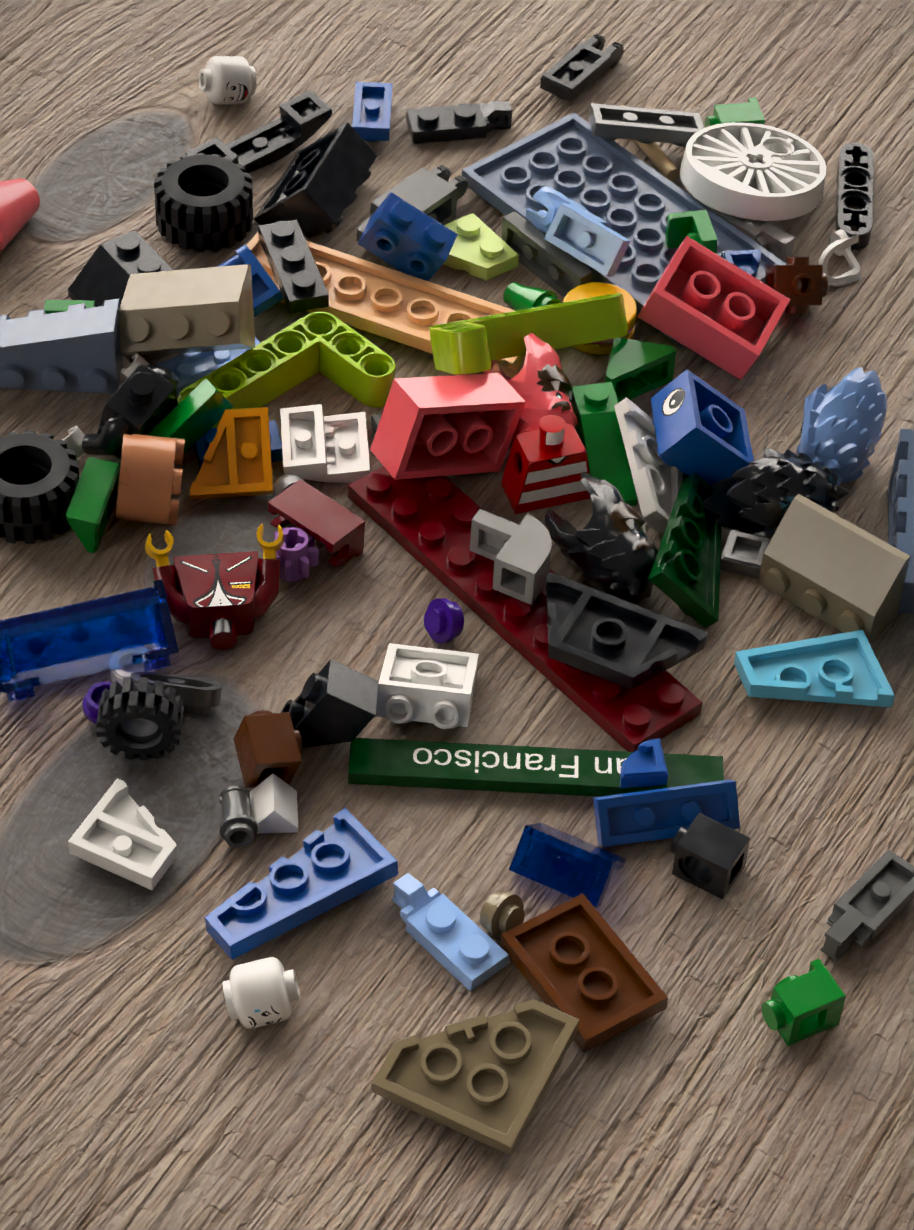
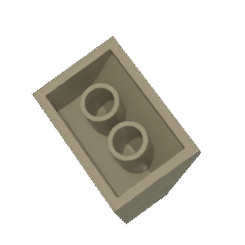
M251 265L130 274L119 308L121 353L131 356L138 353L141 357L255 348Z
M798 494L791 502L763 553L758 584L802 608L808 614L814 615L842 633L863 630L871 644L897 617L911 556Z

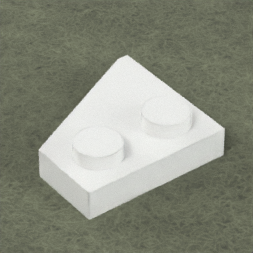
M118 778L68 841L69 854L150 890L155 888L177 858V844L164 829L156 826L154 817L144 805L141 807L137 805L129 795L127 784Z

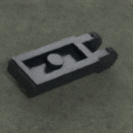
M599 34L591 36L586 42H581L542 75L540 88L571 102L609 68L612 69L620 62L624 54L623 45L614 42L602 51L605 46L604 36Z

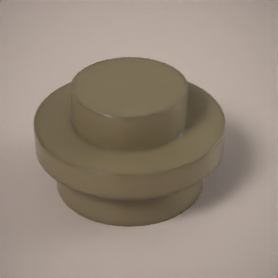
M496 892L488 897L481 909L480 924L486 929L490 937L500 941L502 933L523 923L525 914L521 897L512 892L504 894Z

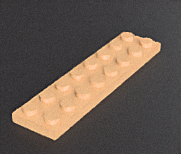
M258 231L249 241L247 247L279 288L260 243ZM306 240L329 294V307L308 311L311 313L328 312L346 325L433 354L429 327L515 311ZM526 355L493 361L497 362L506 375L513 378L523 368Z

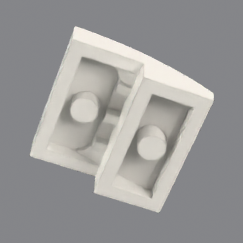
M322 404L280 409L283 469L285 474L297 475L311 481L353 483L371 473L365 412L324 416Z

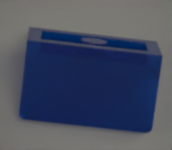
M535 823L525 825L509 870L573 898L583 893L594 907H599L602 904L614 870L623 868L626 859L546 824Z

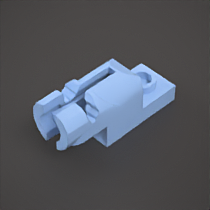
M547 186L539 189L532 198L547 207L548 212L544 210L536 212L532 209H527V220L546 234L544 239L601 274L613 277L631 241L611 229L612 226L608 222L592 214L585 207L568 199L555 189Z

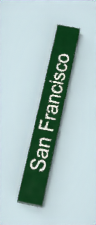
M355 738L350 743L348 784L602 797L724 780L723 756L663 753L668 771L667 785L620 788L622 763L633 752Z

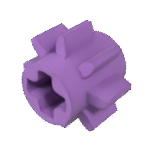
M288 527L282 529L284 543L281 549L276 551V559H280V578L290 582L301 580L304 577L308 578L309 566L319 565V549L314 547V537L311 535L307 536L299 528ZM278 531L274 532V541L278 538Z

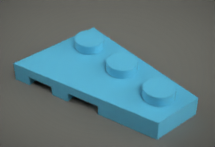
M863 630L737 651L735 654L734 665L748 697L892 707L895 695Z

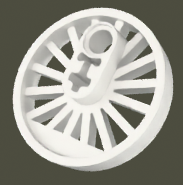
M745 122L716 124L696 132L687 143L680 167V177L683 185L700 202L728 215L760 221L793 219L811 212L822 200L826 176L825 161L811 144L787 131L767 125Z

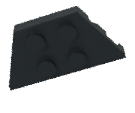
M549 572L547 575L545 589L549 658L632 690L698 653L706 646L708 632L554 573Z

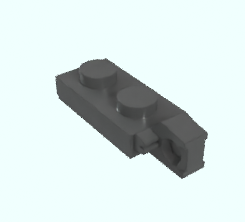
M887 850L834 903L833 911L827 921V924L831 927L825 932L824 936L826 939L821 951L835 961H838L850 950L854 942L861 947L867 945L869 941L872 942L914 899V866L890 850Z

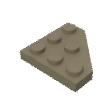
M535 999L515 1004L514 1010L486 1018L485 1014L446 1025L445 1031L417 1039L416 1035L397 1040L371 1083L372 1092L512 1156L579 1030L580 1019Z

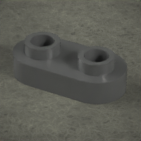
M135 672L130 676L134 683H139L140 677H146L150 685H154L156 680L164 682L163 690L171 686L176 690V696H181L183 700V711L188 713L208 714L210 713V707L220 705L222 685L212 680L158 672Z

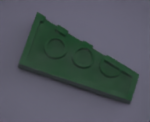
M694 473L682 480L648 580L674 601L685 615L691 616L703 628H707L719 621L722 527L715 524V520L719 517L707 512L702 506V502L715 491L710 489V485L697 473Z

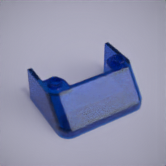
M163 579L153 581V587L0 620V695L6 694L8 702L35 697V687L143 664L144 672L171 666L170 657L178 655L179 649Z

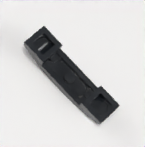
M309 90L279 105L280 118L226 145L219 138L215 137L185 152V155L195 156L197 153H204V155L218 154L221 155V158L229 157L236 160V164H242L246 168V173H251L280 160L305 143L332 116V109Z

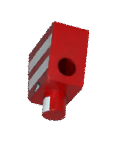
M547 415L541 418L538 430L519 433L514 437L501 486L515 514L591 498L580 481L583 479L581 476L583 472L589 474L585 447L574 426L565 424V421L557 415Z

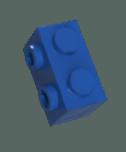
M390 192L370 217L358 245L401 272L429 281L447 260L458 234Z

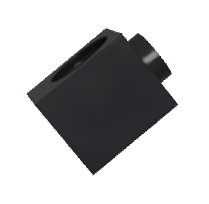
M699 813L690 827L682 826L673 839L670 852L675 854L672 875L723 900L745 868L750 837Z

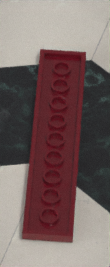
M382 466L348 485V498L626 751L634 752L638 749V745L648 740L659 738L661 740L701 714L703 702L667 671L631 690L549 658L546 589L542 590L532 605L492 589L494 560L470 551L472 519L479 509L482 508L446 476L395 480L386 468ZM549 568V572L556 574L553 570Z

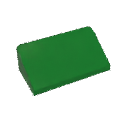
M205 378L147 435L185 439V453L222 418L226 409H232L234 406Z
M93 457L88 458L66 512L68 523L89 553H95L98 550L118 496L120 477L119 463Z

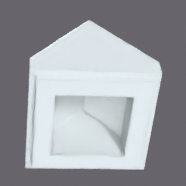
M272 774L250 791L251 817L257 822L258 828L256 834L297 833V791Z

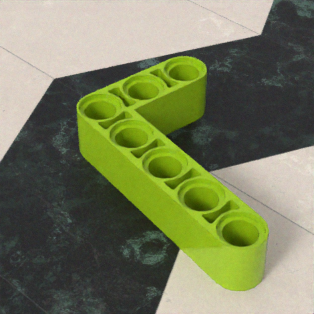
M623 294L596 296L429 327L435 369L454 375L487 371L492 369L491 361L526 355L527 349L524 337L529 336L530 333H534L543 342H547L553 349L629 335Z
M322 311L313 312L259 343L255 348L249 349L184 388L178 394L177 405L207 378L234 406L232 409L261 408L320 372L362 404L368 407L379 408L384 407L393 380L395 379L396 365L390 355L334 315ZM220 420L212 428H217Z

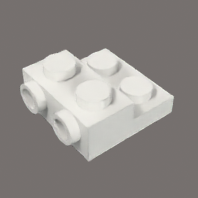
M389 643L378 683L376 717L388 718L390 721L399 724L411 721L433 723L442 729H452L458 726L468 727L479 654Z

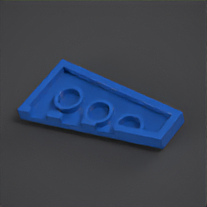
M343 808L333 816V825L324 832L315 830L303 840L304 847L291 858L286 859L282 856L269 866L270 874L259 883L249 882L205 917L206 930L230 959L233 960L399 875L397 860L346 808Z

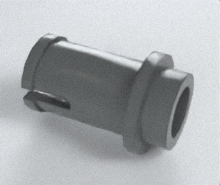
M239 785L226 787L221 791V797H219L223 821L219 826L220 836L232 847H244L253 841L258 832L257 822L251 817L250 792L247 788Z

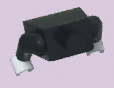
M138 353L134 354L131 357L134 360L128 368H122L121 370L127 379L104 406L97 434L84 435L78 426H74L68 430L69 435L61 440L67 443L68 449H73L76 459L86 453L88 455H114L121 460L124 434L147 435L177 406L176 388L179 380L176 373L169 368L149 364Z

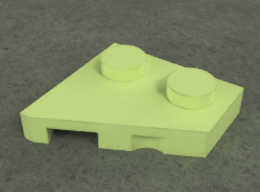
M474 213L444 225L458 235L443 265L465 270L470 275L486 281L518 267L519 254Z

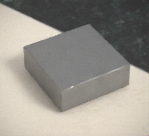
M730 530L721 557L720 570L759 579L763 553L771 539Z

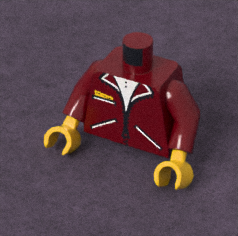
M263 524L258 527L256 534L258 544L263 550V558H258V551L175 556L173 557V564L169 563L168 557L174 544L172 534L165 530L164 537L167 547L159 550L152 545L151 533H149L145 543V550L147 555L156 561L157 567L152 569L160 605L177 622L185 623L189 635L193 638L209 637L211 646L217 650H227L234 647L237 642L236 635H249L253 632L255 618L264 616L278 596L280 559H276V551L280 550L284 543L283 530L280 525H278V538L270 543L262 539L264 534Z

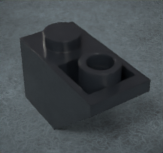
M330 659L318 674L312 673L308 677L300 695L294 701H287L281 713L290 712L293 728L300 732L302 748L352 742L376 716L379 681Z

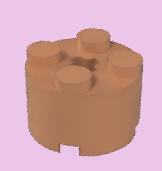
M140 434L123 435L116 518L124 519L125 521L177 525L179 500L171 499V494L180 495L182 469L174 468V464L182 465L185 439Z

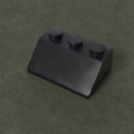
M348 122L297 152L254 220L259 225H266L278 221L297 219L304 237L311 238L323 230L326 233H330L343 221L344 217L341 214L344 209L356 200L358 195L355 191L370 177L371 172L369 169L377 155Z
M134 230L100 244L68 288V295L72 300L95 301V307L104 306V301L119 299V305H121L130 274L174 270ZM123 353L130 363L134 361L131 355Z

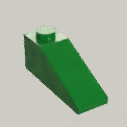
M612 382L572 386V399L570 401L575 408L578 420L575 430L587 453L589 474L614 485L620 491L625 504L629 506L637 505L635 485L614 408L619 402Z

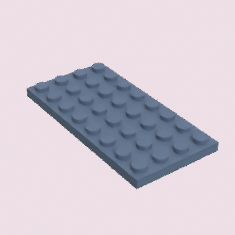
M574 112L462 169V177L469 181L468 187L504 215L515 211L527 220V209H532L536 212L539 210L548 212L547 207L532 198L539 189L547 186L585 207L592 214L608 222L612 226L611 229L630 240L631 242L613 277L605 276L590 266H586L593 271L592 281L613 284L627 291L635 300L637 315H639L678 249H668L665 243L667 217L670 213L707 210L718 239L716 254L720 257L721 252L760 249V265L755 278L764 284L765 265H786L781 259L613 140H605L601 137L593 136L590 123ZM664 334V335L667 336L669 339H671L672 341H674L673 338H671V337H669L668 335Z

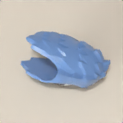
M862 367L855 368L828 391L827 385L823 384L805 398L801 438L797 446V455L804 453L813 462H819L823 467H827L831 474L838 476L837 485L854 481L864 474L862 469L870 464L867 459L875 452L874 447L882 435L881 431L887 411V397L881 388L879 376L875 371L864 373Z

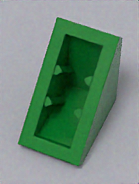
M614 338L605 383L612 382L618 402L625 398L629 400L663 386L673 381L677 350L669 345Z

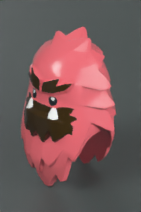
M534 333L524 337L527 349L523 368L516 376L510 378L496 361L491 363L492 369L484 371V374L500 373L526 401L512 437L513 440L519 433L538 430L541 418L547 415H557L565 421V424L573 425L574 428L578 424L575 408L570 401L572 399L573 387L562 370L560 358L547 342H543Z

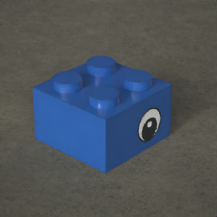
M685 370L651 398L653 425L658 445L657 453L666 465L670 467L675 466L688 476L697 473L711 486L718 481L733 477L732 473L748 466V462L754 461L745 410L689 370Z

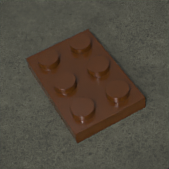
M583 893L501 934V948L509 954V958L544 1003L580 1019L579 1030L574 1041L583 1052L658 1014L667 1007L668 996Z

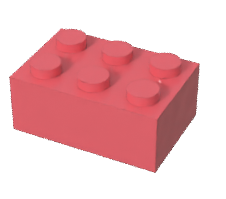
M686 236L637 317L739 380H742L760 356L790 299Z
M500 373L395 378L370 450L395 480L499 472L526 401Z

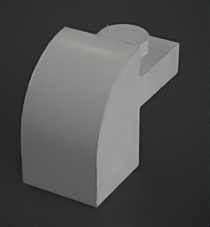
M479 509L471 523L470 551L494 560L492 589L532 605L546 586L552 546L550 533L538 519L529 514L525 516L520 524H516L503 517Z

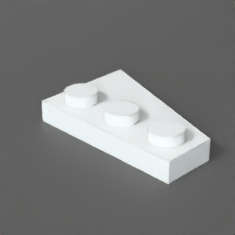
M625 398L616 404L614 408L641 513L650 528L658 530L664 535L683 480V472L675 466L670 467L661 460L657 453L658 445L653 419L632 401Z

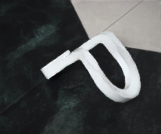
M843 230L831 233L830 245L823 251L818 264L823 265V273H826L829 285L838 287L860 280V265L851 252V245L859 242L858 235L849 238ZM833 253L837 256L844 255L852 270L837 277L830 276L827 264Z

